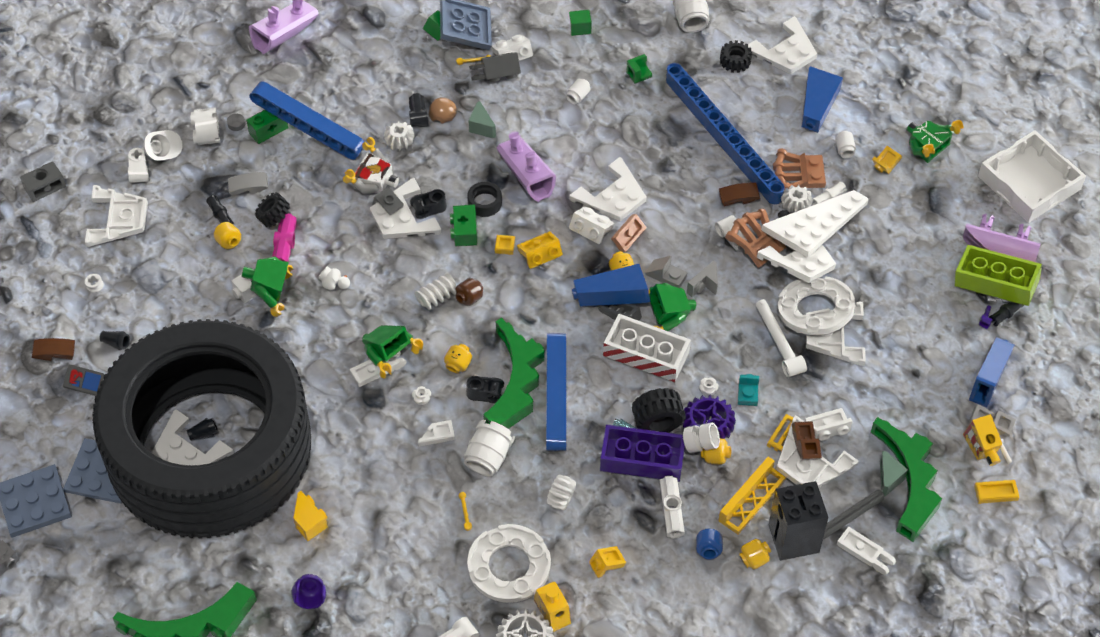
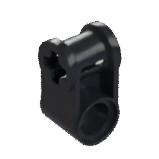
M440 189L415 195L410 200L411 206L415 209V216L418 219L442 213L447 208L445 193Z
M471 376L466 382V396L472 401L496 403L502 396L501 390L504 387V381L496 377Z

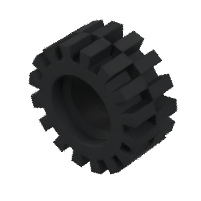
M735 40V43L729 41V44L725 43L721 48L720 64H722L723 68L726 67L727 71L731 69L732 73H734V70H737V73H740V70L744 72L751 65V47L748 48L749 45L747 43L744 45L743 41L738 43V40ZM731 55H739L741 58H733Z
M275 192V194L271 193L270 196H266V199L261 200V204H258L259 208L255 210V217L266 227L276 226V223H280L281 219L286 217L285 214H288L290 204L278 192Z

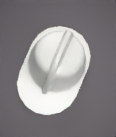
M164 130L149 133L141 149L144 150L147 157L160 161L177 157L181 153L183 146L182 140L176 132Z

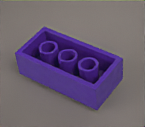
M606 425L600 459V471L654 479L673 476L677 478V482H680L685 448L683 435Z

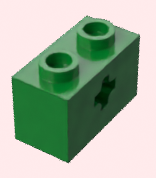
M266 110L246 119L248 132L257 144L289 128L287 122Z
M475 205L453 206V213H450V224H454V228H450L451 239H455V246L477 245Z

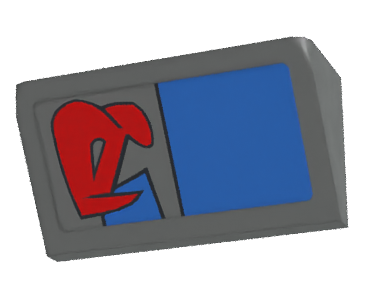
M69 364L63 388L97 396V389L100 388V382L104 380L103 376L105 374Z

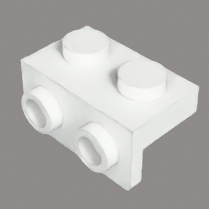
M515 35L507 41H497L491 47L492 52L496 55L517 52L519 61L533 56L530 40L523 35Z
M583 207L574 212L569 229L600 244L604 235L613 230L615 223L610 221L608 217L595 213L593 209Z
M842 408L805 418V422L813 421L815 438H819L821 441L827 440L832 436L847 434L851 431L853 423L851 418L847 419Z

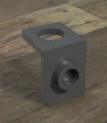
M390 187L374 196L372 203L374 205L379 202L389 215H392L404 206L403 202Z

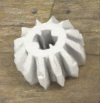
M398 120L396 124L391 122L390 126H386L384 132L386 144L391 146L392 150L396 148L399 151L401 148L407 149L408 145H412L415 138L411 125H407L406 121L400 123Z
M799 184L797 187L791 185L789 189L785 188L784 194L781 197L783 209H787L789 213H795L810 207L813 202L811 191H807L806 187L800 188Z
M559 474L554 479L549 490L547 504L553 508L565 510L574 493L576 481L568 476Z

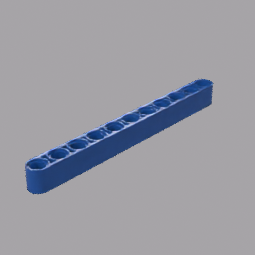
M677 63L669 64L666 72V83L746 177L752 183H757L758 190L770 204H780L782 202L781 197L784 194V184L683 67Z

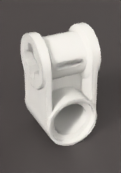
M133 148L128 154L129 182H148L149 176L144 150Z

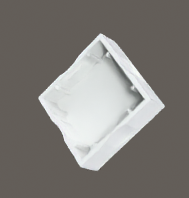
M1034 130L1016 141L1010 148L1000 151L982 162L978 177L1029 223L1080 191L1086 175L1068 159L1061 156L1046 139Z

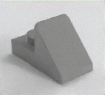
M671 256L654 259L645 275L662 283H668L680 288L687 278L688 272L671 265Z
M715 261L711 262L688 281V295L693 297L697 293H701L705 287L715 295L717 294L718 279L717 263Z

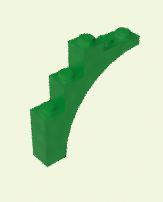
M501 317L495 321L496 333L505 343L510 354L512 373L503 395L493 407L483 414V417L487 424L493 421L509 429L533 412L534 401L528 393L539 386V374L535 367L544 362L545 350L540 343H536L532 338L526 342L525 338L521 334L518 335L514 331L513 326L509 322L506 323Z
M877 417L873 422L870 433L884 442L894 453L899 463L908 470L906 474L908 488L907 508L899 520L896 532L914 542L937 512L942 498L935 491L928 489L934 482L938 471L931 464L924 462L930 454L933 443L927 437L921 436L918 433H915L911 438L904 431L893 427L888 421Z
M236 582L213 605L181 619L147 621L117 612L113 617V621L118 632L123 635L129 634L133 637H207L209 633L214 637H231L257 599L253 590Z

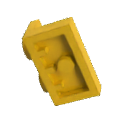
M550 231L517 245L518 251L526 258L530 269L563 255L559 239Z

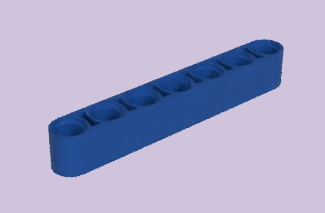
M259 82L249 95L250 100L256 105L351 160H355L363 150L362 144L364 140L266 82Z
M547 333L546 451H566V333Z

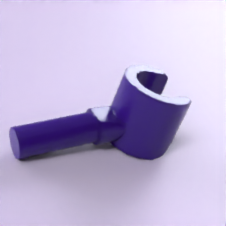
M990 305L986 307L985 313L979 322V325L985 329H988L993 319L989 318Z

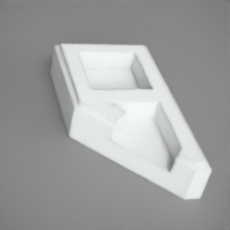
M452 421L432 423L423 437L418 440L419 447L455 440Z

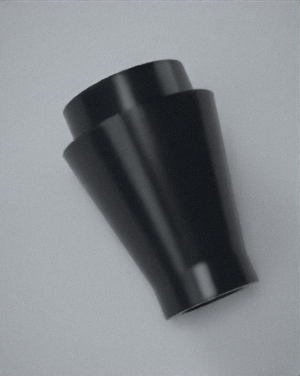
M102 331L99 336L100 342H104L118 350L126 349L130 343V336L125 331Z
M205 418L192 428L187 429V434L191 441L212 437L215 433H218L213 418Z

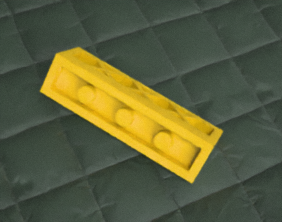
M768 456L720 511L718 521L738 535L775 493V490L786 480L784 475L773 468L775 461ZM769 474H772L779 480L776 483L767 484L766 478ZM756 489H765L766 495L764 497H755ZM753 502L754 509L752 511H743L744 503ZM741 516L742 523L738 527L730 522L732 517Z

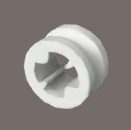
M90 274L85 279V285L90 292H98L104 286L102 278L98 274Z

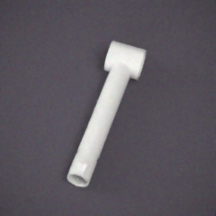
M766 300L758 301L756 307L784 359L782 361V369L785 376L791 377L806 372L805 359L802 355L795 356Z

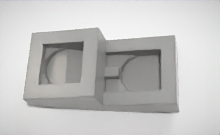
M246 173L228 178L229 193L232 196L246 191L255 194L268 189L267 173Z
M978 404L974 407L968 423H971L973 419L991 414L999 435L1010 436L1016 419L999 410L993 413Z

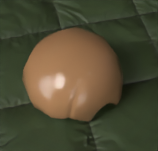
M440 97L432 102L428 115L433 122L438 120L443 124L454 119L457 108L453 101Z

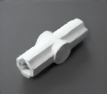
M665 476L659 480L663 505L662 513L665 520L666 535L674 539L685 534L681 510L682 501L679 496L677 478Z

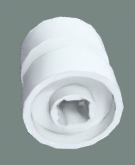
M713 422L702 424L700 427L697 425L686 427L683 431L684 445L689 453L702 451L703 448L711 450L719 447V432Z

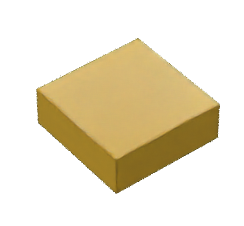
M497 235L495 253L513 255L515 236Z

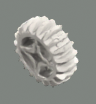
M527 609L524 610V614H520L517 610L516 616L509 613L508 620L503 618L502 625L498 626L499 633L496 634V637H523L526 631L527 637H554L552 634L553 628L549 626V621L544 620L542 614L536 617L535 610L528 614Z

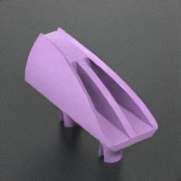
M293 0L291 5L281 10L271 6V10L268 8V17L249 26V33L255 50L257 49L262 54H265L306 28L318 16L317 9L303 0Z
M519 132L510 133V140L498 145V153L535 201L539 202L544 198H549L555 187L556 175L521 138Z
M983 214L980 227L966 224L963 239L968 245L1036 262L1041 244L1028 240L1031 230L1029 225L1025 233H1023L1024 224H1020L1017 236L1014 237L992 231L991 227L994 220L992 215L988 223H986L987 214Z

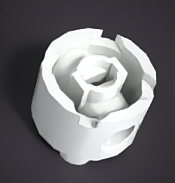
M216 108L197 109L191 112V125L195 126V130H193L194 144L220 143Z

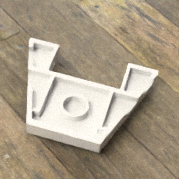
M795 16L783 23V29L791 37L768 50L757 40L748 44V48L751 47L752 54L756 55L757 59L762 61L765 59L771 62L772 66L789 74L796 72L817 59V52Z
M619 157L608 165V170L618 177V180L596 197L581 186L570 194L569 200L574 203L576 201L580 202L584 207L597 209L600 211L599 213L620 222L644 204L647 198L623 159Z
M415 178L410 179L393 191L403 202L404 206L392 215H389L379 202L370 207V213L383 239L402 238L412 234H418V236H425V233L442 234L435 217L416 223L405 201L407 198L421 194Z
M93 185L92 202L110 203L106 229H87L85 237L86 247L144 232L148 205L147 198L128 193L120 194L116 193L113 189L108 188V190L101 189L100 186Z
M823 245L808 257L797 251L782 256L771 246L758 251L757 254L758 259L763 261L765 258L771 261V265L775 267L781 266L788 270L787 273L808 283L831 272L836 266L835 261Z
M856 302L854 315L851 319L863 320V302ZM827 308L808 312L806 317L817 316L823 318V315L828 316L833 310ZM844 327L831 334H806L807 349L865 366V348L846 347Z
M176 409L173 411L152 451V454L180 465L209 464L234 454L233 449L220 440L204 454L181 438L178 434L190 421L188 417Z
M795 415L792 423L805 421ZM791 425L775 470L796 485L816 481L819 488L856 467L859 461L846 451H843L833 464L823 457L821 459L802 460L796 447Z

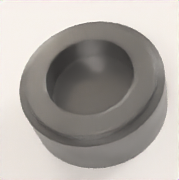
M238 113L230 115L227 118L228 128L232 131L242 130L245 127L244 116Z

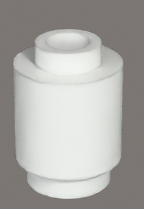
M577 79L567 90L566 99L574 105L580 103L591 90L589 82L585 79Z
M848 131L839 132L835 136L838 153L842 158H851L856 151L853 134Z

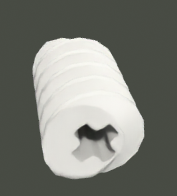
M446 272L444 276H440L438 280H433L432 284L428 283L426 287H421L414 294L421 306L431 310V303L437 307V300L441 303L444 302L443 296L450 299L449 292L454 296L456 295V283L451 274Z

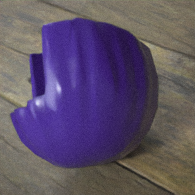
M305 574L298 578L291 590L294 604L303 609H316L320 607L326 598V587L323 580L313 574Z

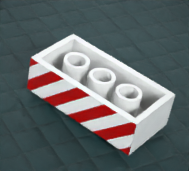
M618 314L604 341L603 356L675 382L689 354L691 340Z

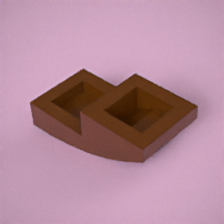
M740 183L719 188L724 207L740 201L744 205L761 199L757 183Z
M63 338L36 339L33 341L31 358L51 361L52 357L72 360L75 340Z
M813 421L792 423L794 440L801 459H821L819 438H815Z

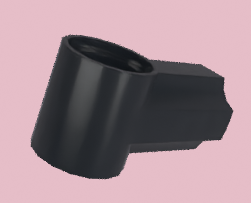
M414 93L409 97L411 127L428 126L427 110H425L424 96Z

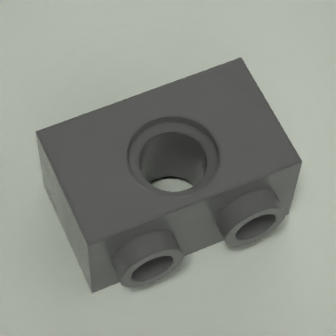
M53 161L20 176L23 188L32 202L66 187L63 175Z

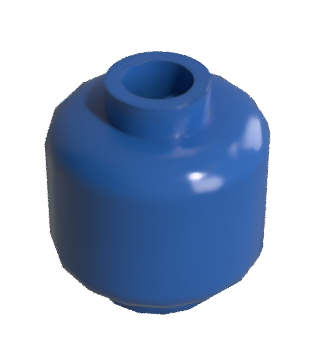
M711 528L701 530L696 536L697 553L708 560L721 555L723 551L722 534Z

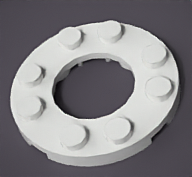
M825 276V279L817 278L810 283L797 279L788 284L779 295V317L786 326L797 333L807 335L831 334L844 327L851 320L855 311V298L851 289L843 282ZM816 294L825 295L835 303L833 312L828 316L823 315V318L817 316L806 317L797 308L799 302L804 297Z
M514 524L499 525L498 528L483 532L472 544L467 560L468 573L473 585L484 596L505 603L523 601L535 595L536 590L543 587L547 582L551 569L550 552L544 540L533 530ZM508 546L524 551L530 562L529 570L525 576L511 582L496 578L489 568V560L493 553L500 548Z

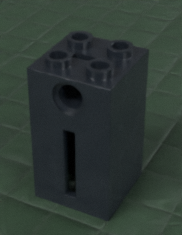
M816 481L777 488L775 490L768 526L780 561L820 553L829 517Z

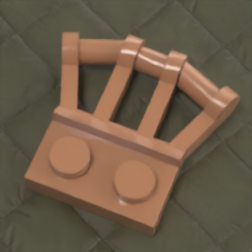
M783 148L777 150V158L773 163V169L775 170L774 174L784 184V190L785 188L789 189L791 185L797 187L798 184L800 188H825L826 179L822 155H805V153L796 155L787 152ZM783 160L791 161L794 163H783ZM783 171H800V173H784ZM786 181H797V182H794V183H791V184H790V183H787Z
M765 209L744 213L741 219L738 218L733 222L734 225L731 231H728L725 236L728 241L735 242L742 247L745 254L749 255L758 268L769 261L765 258L763 261L758 259V251L771 246L780 253L786 248L784 243L761 230L762 227L756 221V219L761 220L762 225L770 222ZM746 224H749L751 226V228L759 237L758 239H756V237L753 235V233L750 231ZM739 230L742 232V234L745 236L748 242L739 235H737Z

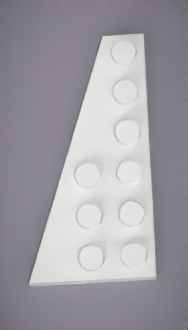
M853 190L762 225L761 230L808 257L868 204L869 199Z

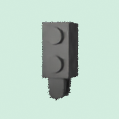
M517 52L481 58L480 64L469 66L470 70L483 68V74L473 75L471 77L472 80L489 79L490 82L500 81L499 77L506 76L507 79L516 78V74L521 73Z

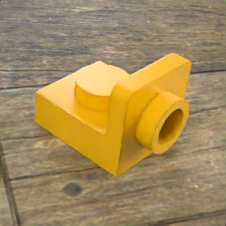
M614 546L597 549L589 563L599 578L604 575L606 570L623 568L626 561L618 547Z

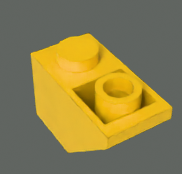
M299 491L293 519L295 528L307 541H310L328 528L326 522L327 515L321 508L317 509L310 495L306 496L302 491Z

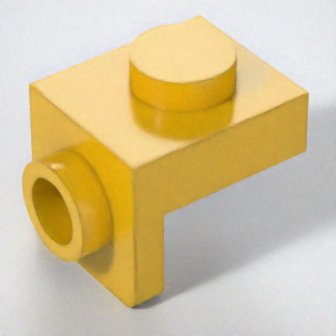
M886 146L877 158L874 156L872 160L875 164L874 167L879 172L885 171L889 174L902 159V156L889 146Z

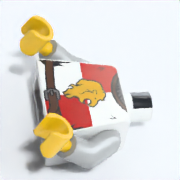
M368 137L366 140L370 145L364 142L362 148L371 152H367L356 172L351 169L345 172L343 182H351L354 189L359 190L363 194L380 193L387 185L396 188L399 177L393 176L392 165L378 148H374L375 140L372 137Z

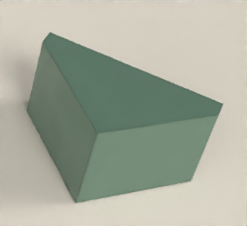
M480 101L477 102L468 120L469 132L495 138L496 126Z
M882 451L879 461L881 491L886 497L905 480L908 470L887 451Z

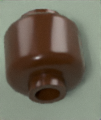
M467 278L457 285L455 289L457 301L465 306L473 305L483 296V286L477 279Z

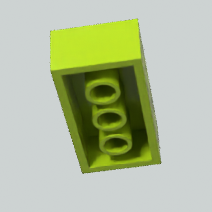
M967 245L955 271V286L1029 306L1040 280L1042 264Z

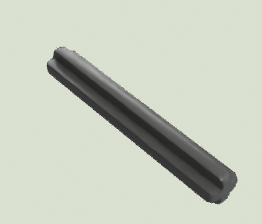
M881 490L874 491L829 521L823 539H826L883 501L884 493Z

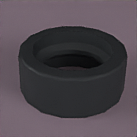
M479 182L470 187L467 193L468 205H475L477 216L489 217L500 211L502 207V192L497 185L491 182ZM481 194H490L496 200L488 205H481L476 203L474 198Z

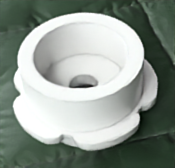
M703 378L700 381L699 388L704 395L709 396L710 394H715L719 385L714 378Z
M420 386L412 392V397L418 405H425L429 402L431 396L429 389Z

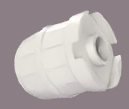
M672 0L675 7V16L681 29L685 32L695 33L706 28L710 19L706 0Z
M480 420L474 436L468 443V448L464 455V463L474 472L484 476H493L499 470L502 462H504L508 449L515 440V436L511 437V431L503 425L493 421L487 424L485 423L486 420Z

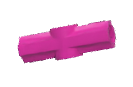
M288 213L285 214L286 217L284 219H281L278 231L274 233V250L272 257L275 256L279 260L289 262L291 249H294L297 224L296 217Z

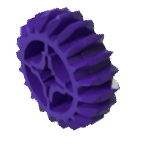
M711 394L708 398L702 395L700 400L695 397L693 402L689 401L687 407L684 408L686 419L683 423V429L713 422L717 426L719 437L721 439L729 438L734 431L736 423L735 412L731 410V404L726 405L725 399L719 401V396L714 399Z

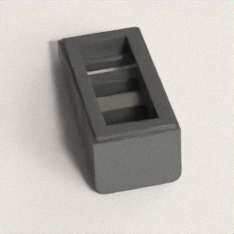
M617 304L609 309L611 305H600L598 308L600 312L616 320L618 314L638 321L642 318L640 307L633 304Z

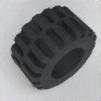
M659 388L650 390L637 397L632 403L631 408L637 429L669 433L682 425L686 419L680 395L673 389Z

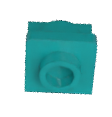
M752 374L740 375L738 405H758L759 376Z

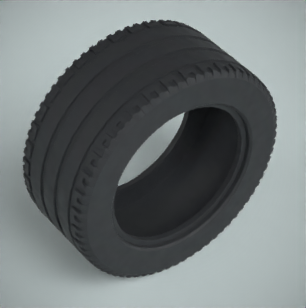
M198 319L194 322L189 320L187 323L172 324L171 327L167 328L165 326L160 331L156 330L153 334L149 333L144 339L141 338L138 340L139 342L133 343L130 349L127 348L124 354H120L118 356L119 359L113 362V366L109 367L108 373L103 376L104 380L100 382V388L97 389V396H95V403L93 404L92 421L96 444L113 489L124 506L136 518H139L143 523L146 522L150 527L153 526L158 531L161 529L164 533L169 532L174 536L178 534L180 537L188 536L189 538L220 537L223 534L227 536L231 532L237 533L241 529L246 530L248 526H255V523H260L263 521V518L270 517L272 512L275 513L279 506L282 507L284 502L289 500L290 494H293L295 488L300 485V480L303 479V475L307 470L311 450V426L300 376L293 361L285 353V350L280 348L278 343H274L273 339L267 338V335L264 333L260 334V331H254L252 327H245L244 324L229 323L227 320L222 322L218 319L214 321ZM209 392L234 394L251 401L265 414L258 431L244 447L236 453L213 463L203 465L175 464L155 456L145 448L148 433L158 417L175 403L193 395Z

